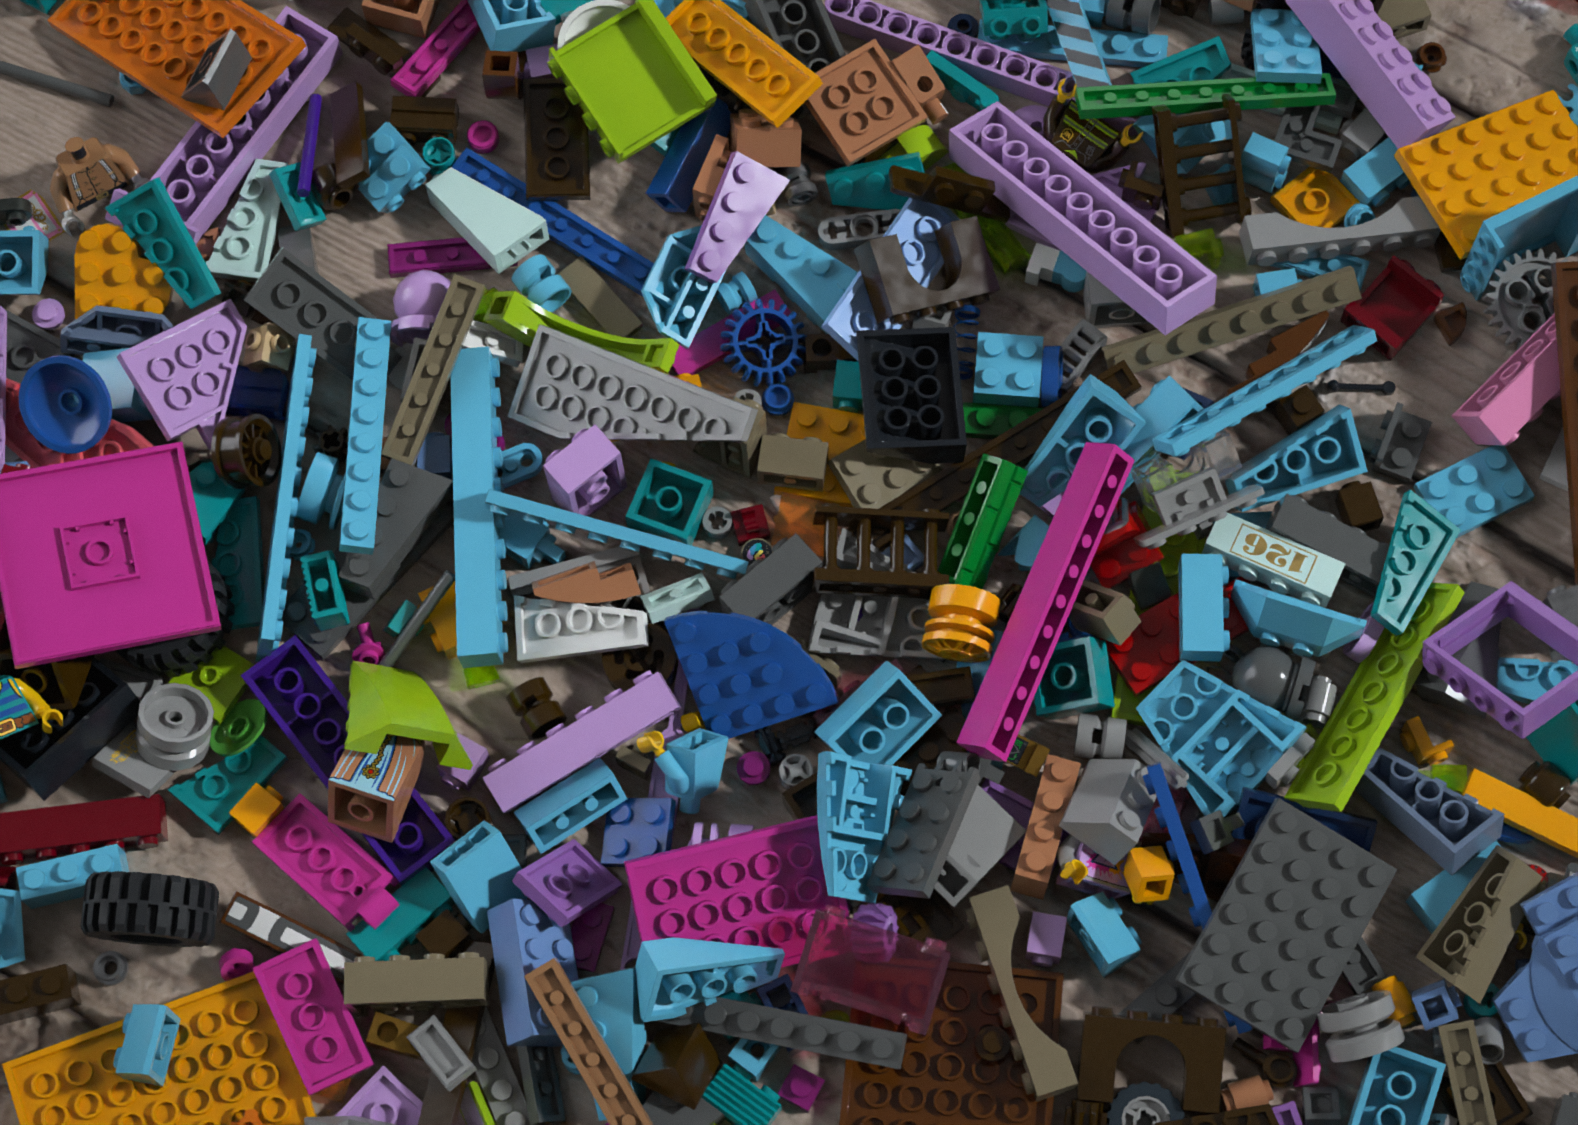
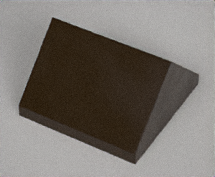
M699 1022L659 1030L636 1068L631 1080L695 1110L721 1060Z

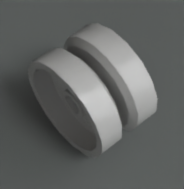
M169 683L159 685L147 692L140 701L135 743L139 754L149 764L163 770L178 771L188 769L201 762L208 753L214 714L210 700L200 690L186 684Z
M1377 990L1365 992L1335 1001L1322 1008L1320 1013L1317 1014L1320 1030L1333 1034L1325 1043L1330 1061L1348 1062L1388 1051L1404 1042L1405 1036L1400 1022L1394 1019H1386L1396 1009L1390 991Z

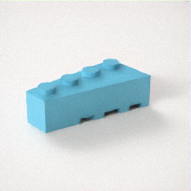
M467 0L490 51L520 52L553 45L556 18L551 12L546 13L540 6V0Z
M765 215L745 243L746 255L773 282H776L784 290L785 295L806 313V317L814 325H817L825 334H828L821 326L858 272Z
M1337 405L1225 474L1224 479L1229 495L1253 484L1263 487L1265 494L1257 497V503L1243 509H1239L1238 506L1234 508L1244 512L1278 501L1286 494L1297 495L1368 472L1351 408Z
M635 967L572 981L571 984L643 1105L646 1101V1087L631 1080L644 1056V1044H646V1030H644V1022L640 1016ZM594 1098L599 1121L607 1120Z

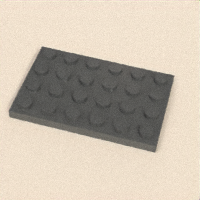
M1276 798L1175 981L1289 1050L1298 1053L1317 1019V1014L1322 1010L1398 869L1282 799Z

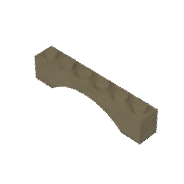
M1009 885L969 897V908L964 910L970 930L974 928L977 930L980 941L975 942L980 960L981 962L987 961L990 967L991 974L987 975L989 987L993 995L999 993L1003 1007L998 1008L1004 1028H1011L1014 1040L1010 1041V1047L1015 1060H1022L1026 1073L1021 1074V1078L1027 1095L1033 1093L1036 1102L1075 1090L1078 1081L1067 1050L1052 1041L1035 1025L1025 1011L1016 992L1012 976L1011 949L1020 916Z

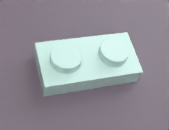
M702 572L640 596L643 607L652 624L664 621L666 617L699 608L705 603L715 600Z

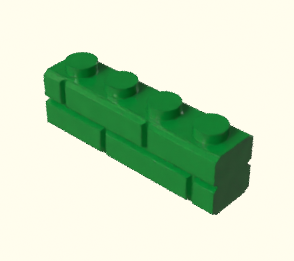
M983 453L937 570L940 574L949 575V584L983 588L994 557L999 550L1007 524L1011 519L1015 503L1023 488L1024 480L1028 473L1027 470L1007 460Z

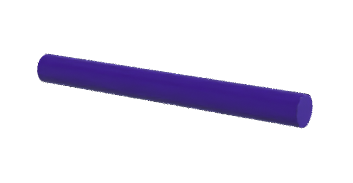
M311 94L309 98L297 194L300 197H308L310 195L322 97L319 94Z

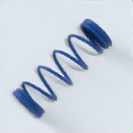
M963 305V308L955 311L954 315L959 322L955 323L953 327L959 323L967 325L979 324L975 320H961L957 317L958 315L965 319H976L980 316L979 308L972 305ZM960 311H971L975 312V314H966ZM955 330L956 334H958L956 338L960 336L967 339L977 338L975 334H960ZM957 347V350L973 353L976 351L970 347ZM959 361V364L963 365L959 366V371L967 372V374L960 373V379L966 380L973 377V370L965 366H973L974 363Z

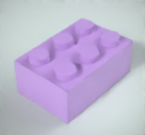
M595 424L588 430L584 428L576 433L571 440L572 443L563 450L557 449L552 452L543 465L552 500L560 509L588 517L592 516L628 487L621 452Z

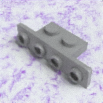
M1209 467L1151 493L1163 524L1133 539L1136 545L1143 548L1154 549L1160 547L1167 542L1165 538L1176 533L1178 536L1189 534L1197 529L1196 524L1208 520V522L1218 521L1226 517V511L1238 506L1239 509H1243L1257 503V497L1265 494L1263 487L1253 484L1226 496L1216 469Z

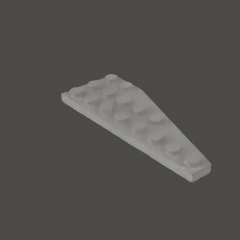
M539 324L507 417L561 439H572L580 430L584 428L588 430L595 424L609 440L747 442L758 410Z

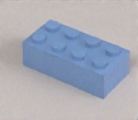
M510 899L487 910L507 1046L562 1047L561 1039L524 976L551 959L557 958L570 982L579 980L570 923L561 928L531 899Z

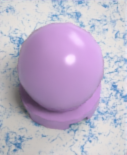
M420 270L408 274L397 285L393 303L394 311L398 318L391 323L390 338L392 342L402 347L403 341L413 344L415 337L428 340L451 282L449 279L437 272Z

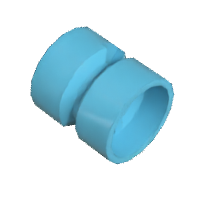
M542 254L535 255L523 262L515 270L511 278L522 295L528 296V300L551 313L560 308L568 300L572 292L561 275H555V268L546 256Z

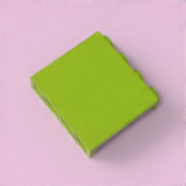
M635 0V4L556 51L554 47L549 49L550 61L547 62L551 73L556 79L562 78L567 86L564 88L567 97L573 105L579 104L584 112L582 118L590 131H597L602 139L599 143L603 151L609 158L613 156L618 164L713 107L716 103L717 94L654 0Z

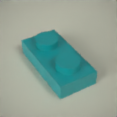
M301 162L276 168L269 173L295 231L320 225L327 220L311 189L308 197H300L297 194Z

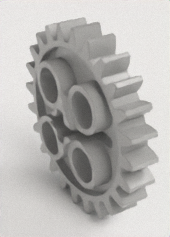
M1528 249L1522 253L1521 258L1515 253L1510 257V262L1502 261L1499 264L1500 270L1495 269L1491 277L1495 281H1489L1486 289L1492 293H1487L1482 297L1483 301L1489 302L1491 305L1483 310V313L1493 314L1494 318L1489 321L1488 326H1499L1495 336L1507 335L1506 346L1515 341L1517 342L1518 350L1554 314L1552 309L1554 300L1551 264L1555 263V252L1544 258L1543 249H1539L1533 258ZM1565 258L1561 262H1567L1568 259ZM1538 275H1543L1548 279V288L1540 285L1537 279ZM1523 276L1527 278V282L1522 279ZM1509 288L1518 290L1521 299H1513L1509 294ZM1532 299H1533V300H1538V299H1539V301L1541 302V305H1540V304H1535V305H1534V304L1532 303ZM1524 317H1529L1534 321L1535 330L1525 326Z

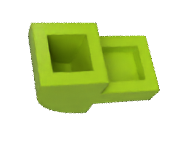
M920 125L900 135L897 138L899 142L877 160L919 152L924 171H926L949 153V151L930 126Z

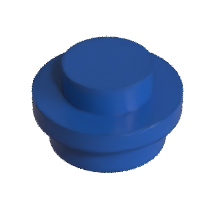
M773 384L765 389L762 394V405L766 412L774 416H782L791 411L794 403V394L789 387L783 384Z

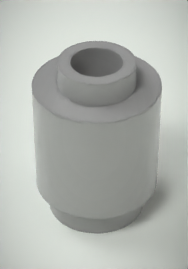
M1315 675L1312 676L1310 686L1303 685L1300 701L1304 702L1299 717L1301 724L1313 728H1324L1326 722L1331 717L1337 687L1331 684V679Z

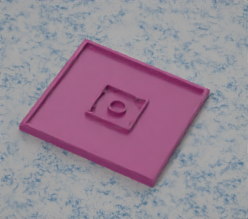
M182 442L0 474V592L15 669L221 630Z

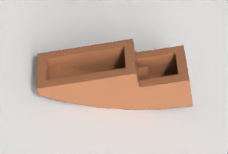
M595 561L531 582L535 596L571 603H601L641 594L631 563L599 573Z

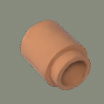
M1258 1074L1226 1084V1088L1221 1090L1220 1099L1224 1111L1269 1104V1101L1274 1100V1095L1268 1079L1262 1080Z

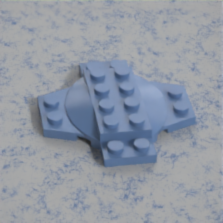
M1578 872L1519 904L1536 934L1531 948H1533L1531 960L1524 968L1520 967L1491 998L1520 1054L1527 1063L1578 1053Z

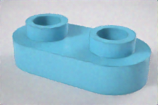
M522 443L502 451L503 466L498 467V471L503 473L501 478L504 489L532 478L542 470V453L534 444ZM525 459H531L533 461V463L528 467L521 465V463Z

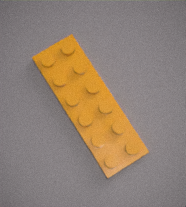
M683 0L666 17V20L694 62L776 128L781 126L823 84L817 74L721 0Z

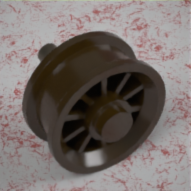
M250 414L243 419L235 416L222 419L213 432L211 449L199 452L200 461L202 463L213 462L219 479L228 488L234 490L244 489L250 484L255 487L270 485L276 479L281 466V444L278 433L272 422L262 414Z

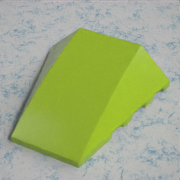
M352 661L348 691L350 692V699L347 705L349 718L346 722V732H348L345 740L344 749L377 754L386 734L432 741L439 765L471 770L473 764L436 695L418 674L404 669Z

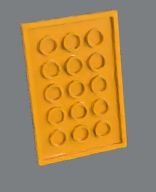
M1554 89L1399 148L1394 154L1396 161L1460 260L1468 257L1484 220L1578 176V126L1571 120L1570 113L1563 106Z

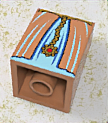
M386 734L377 754L345 749L328 780V822L392 843L424 763L425 740Z

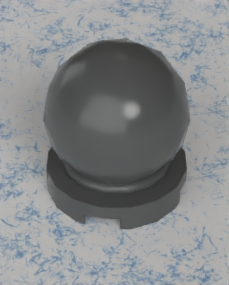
M1257 647L1246 651L1232 669L1233 688L1250 695L1251 698L1275 710L1281 709L1282 712H1285L1284 716L1298 722L1304 706V702L1300 701L1299 695L1302 685L1310 686L1316 661L1309 659L1310 657L1302 656L1300 663H1294L1287 653L1276 647Z

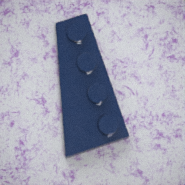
M1247 787L1242 788L1236 813H1240L1245 825L1230 831L1233 838L1253 840L1274 800L1280 798L1370 852L1378 824L1376 819L1344 811L1336 812L1307 808L1297 802L1284 798V796Z

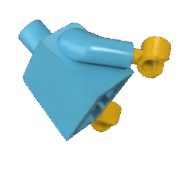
M699 711L681 716L683 729L690 733L667 743L666 751L663 749L664 737L661 732L650 731L637 739V746L642 753L654 752L657 757L654 760L665 774V791L670 795L680 798L679 810L687 814L698 813L701 798L718 789L728 744L727 736L705 729V724Z

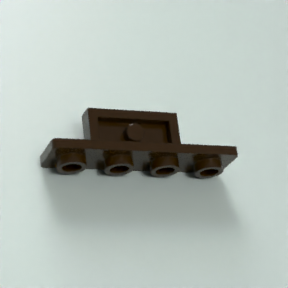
M348 7L344 8L327 27L328 31L336 35L338 40L347 45L356 56L366 59L378 72L391 78L413 55ZM441 75L438 76L421 97L427 96L441 80Z
M892 165L889 169L890 191L893 194L1005 223L1010 219L1009 207L993 195L995 192V181L935 166L930 175Z

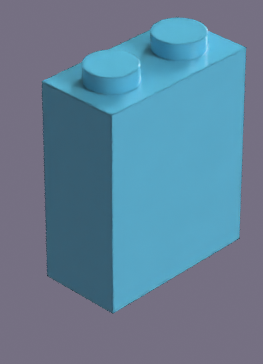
M129 348L84 353L82 361L99 374L108 389L112 403L111 419L121 423L152 420L151 413L117 359L119 353Z
M485 820L430 861L465 920L481 934L490 929L487 910L510 899L528 898L512 882L517 872L522 870L520 864L501 832Z

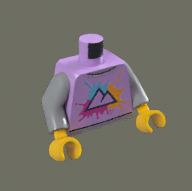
M1071 834L1058 847L1056 858L1060 869L1056 884L1091 895L1104 892L1108 899L1111 897L1116 899L1130 894L1131 891L1123 875L1127 854L1116 865H1113ZM1148 901L1147 904L1152 905L1154 901Z

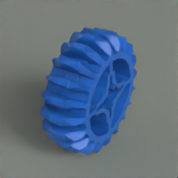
M756 299L755 310H753L748 302H745L742 305L745 315L735 309L732 312V316L737 322L727 319L724 325L731 331H722L720 334V338L730 341V343H724L720 346V351L722 352L731 351V354L724 358V363L729 364L735 361L736 365L732 368L731 373L734 375L740 369L743 370L745 373L741 377L742 382H746L750 375L754 376L753 385L756 387L760 385L761 377L765 378L767 387L773 385V376L782 384L785 382L783 371L793 377L796 371L791 364L801 367L804 363L802 358L796 355L805 354V346L798 345V343H803L807 335L797 334L804 327V323L798 322L794 325L792 321L797 316V313L793 311L788 317L783 313L787 308V305L784 303L779 307L778 311L774 310L775 301L773 299L768 301L766 308H763L761 299ZM756 319L755 335L738 341L741 327L745 323ZM766 319L778 323L787 335L773 332L769 328ZM761 335L767 337L766 340L769 339L771 341L766 351L761 349L762 345L759 347L756 343L761 338ZM789 345V353L786 360L780 365L772 367L773 350ZM744 350V352L756 354L762 368L748 362L741 351Z

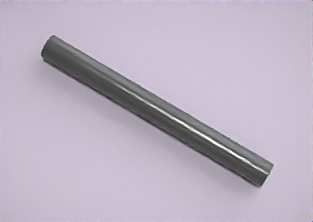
M0 61V74L108 107L113 105L114 95Z
M445 570L378 665L387 667L395 665L455 581V575L452 572Z

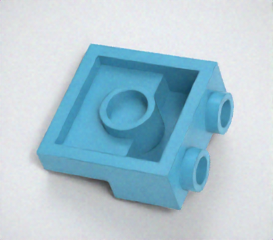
M385 122L367 140L370 177L357 184L360 186L358 189L378 212L388 213L394 212L404 203L403 197L411 189L415 190L425 182V175L431 168L390 122Z

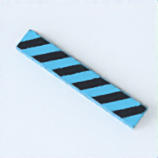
M1045 0L1077 87L1112 85L1081 0Z

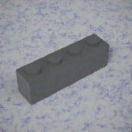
M1286 494L1275 504L1265 529L1346 563L1339 579L1373 597L1376 596L1390 544L1378 542L1370 538L1362 529L1350 527L1338 521L1333 514L1319 511L1308 505L1307 501L1299 496Z

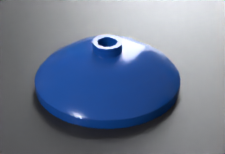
M57 355L37 362L23 377L19 389L20 412L28 430L40 443L54 451L73 454L86 451L102 440L111 423L112 403L104 381L91 366L74 357ZM73 395L78 398L79 404L75 402Z

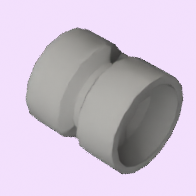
M1079 713L1073 757L1093 759L1095 755H1100L1101 759H1122L1127 720L1108 717L1105 721H1100L1098 715ZM1093 731L1102 732L1100 744L1091 743Z

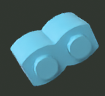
M1253 132L1241 155L1243 182L1270 194L1274 187L1280 189L1287 176V169L1292 157L1287 156L1289 147Z

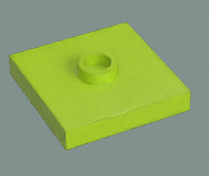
M225 646L221 650L216 648L211 653L214 658L207 664L201 661L197 664L198 669L191 673H187L183 669L180 676L172 677L169 683L186 684L200 690L211 702L214 710L213 720L220 724L248 687L241 675L254 666L253 663Z

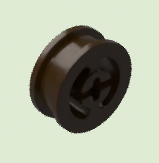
M648 622V639L651 644H649V647L635 648L636 652L642 660L645 659L648 669L652 674L656 671L657 659L664 658L662 667L658 672L662 674L667 685L670 687L677 675V653L670 636L659 626ZM626 649L624 652V662L622 664H617L622 650L603 652V668L614 690L621 688L623 692L635 686L633 680L629 678H637L645 673L642 666L638 662L635 663L633 654L629 649Z

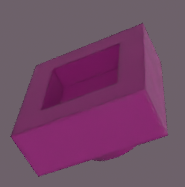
M793 1064L778 1095L781 1099L809 1113L825 1080Z

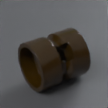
M536 677L520 684L506 697L515 716L522 717L520 724L529 740H537L547 736L545 734L547 731L561 723L564 724L567 720L558 701H551L553 693L544 677Z
M464 797L457 799L446 811V827L455 841L459 840L484 820L494 827L488 809L483 802L476 798Z

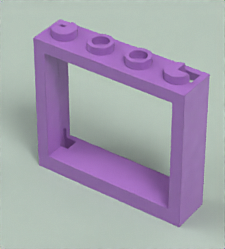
M1510 581L1424 640L1422 661L1429 673L1438 676L1456 693H1461L1473 702L1480 711L1488 713L1503 728L1512 731L1521 739H1524L1578 700V670L1525 708H1522L1451 656L1506 617H1510L1578 666V627Z

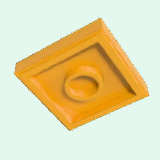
M1308 167L1270 198V202L1283 216L1306 225L1324 228H1337L1344 222L1348 209L1354 204L1360 203L1332 173Z

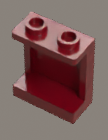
M1393 255L1388 261L1386 268L1361 294L1362 299L1350 302L1344 308L1340 322L1346 327L1357 325L1374 329L1377 341L1371 344V346L1391 361L1440 307L1444 294L1434 281L1424 279L1419 275L1408 261L1400 260Z

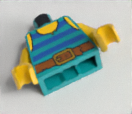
M11 675L0 676V739L39 724L37 718H42V729L45 733H52V727L47 723L49 720H56L60 726H63L62 713L59 710L50 709V706L38 692L19 678H13Z

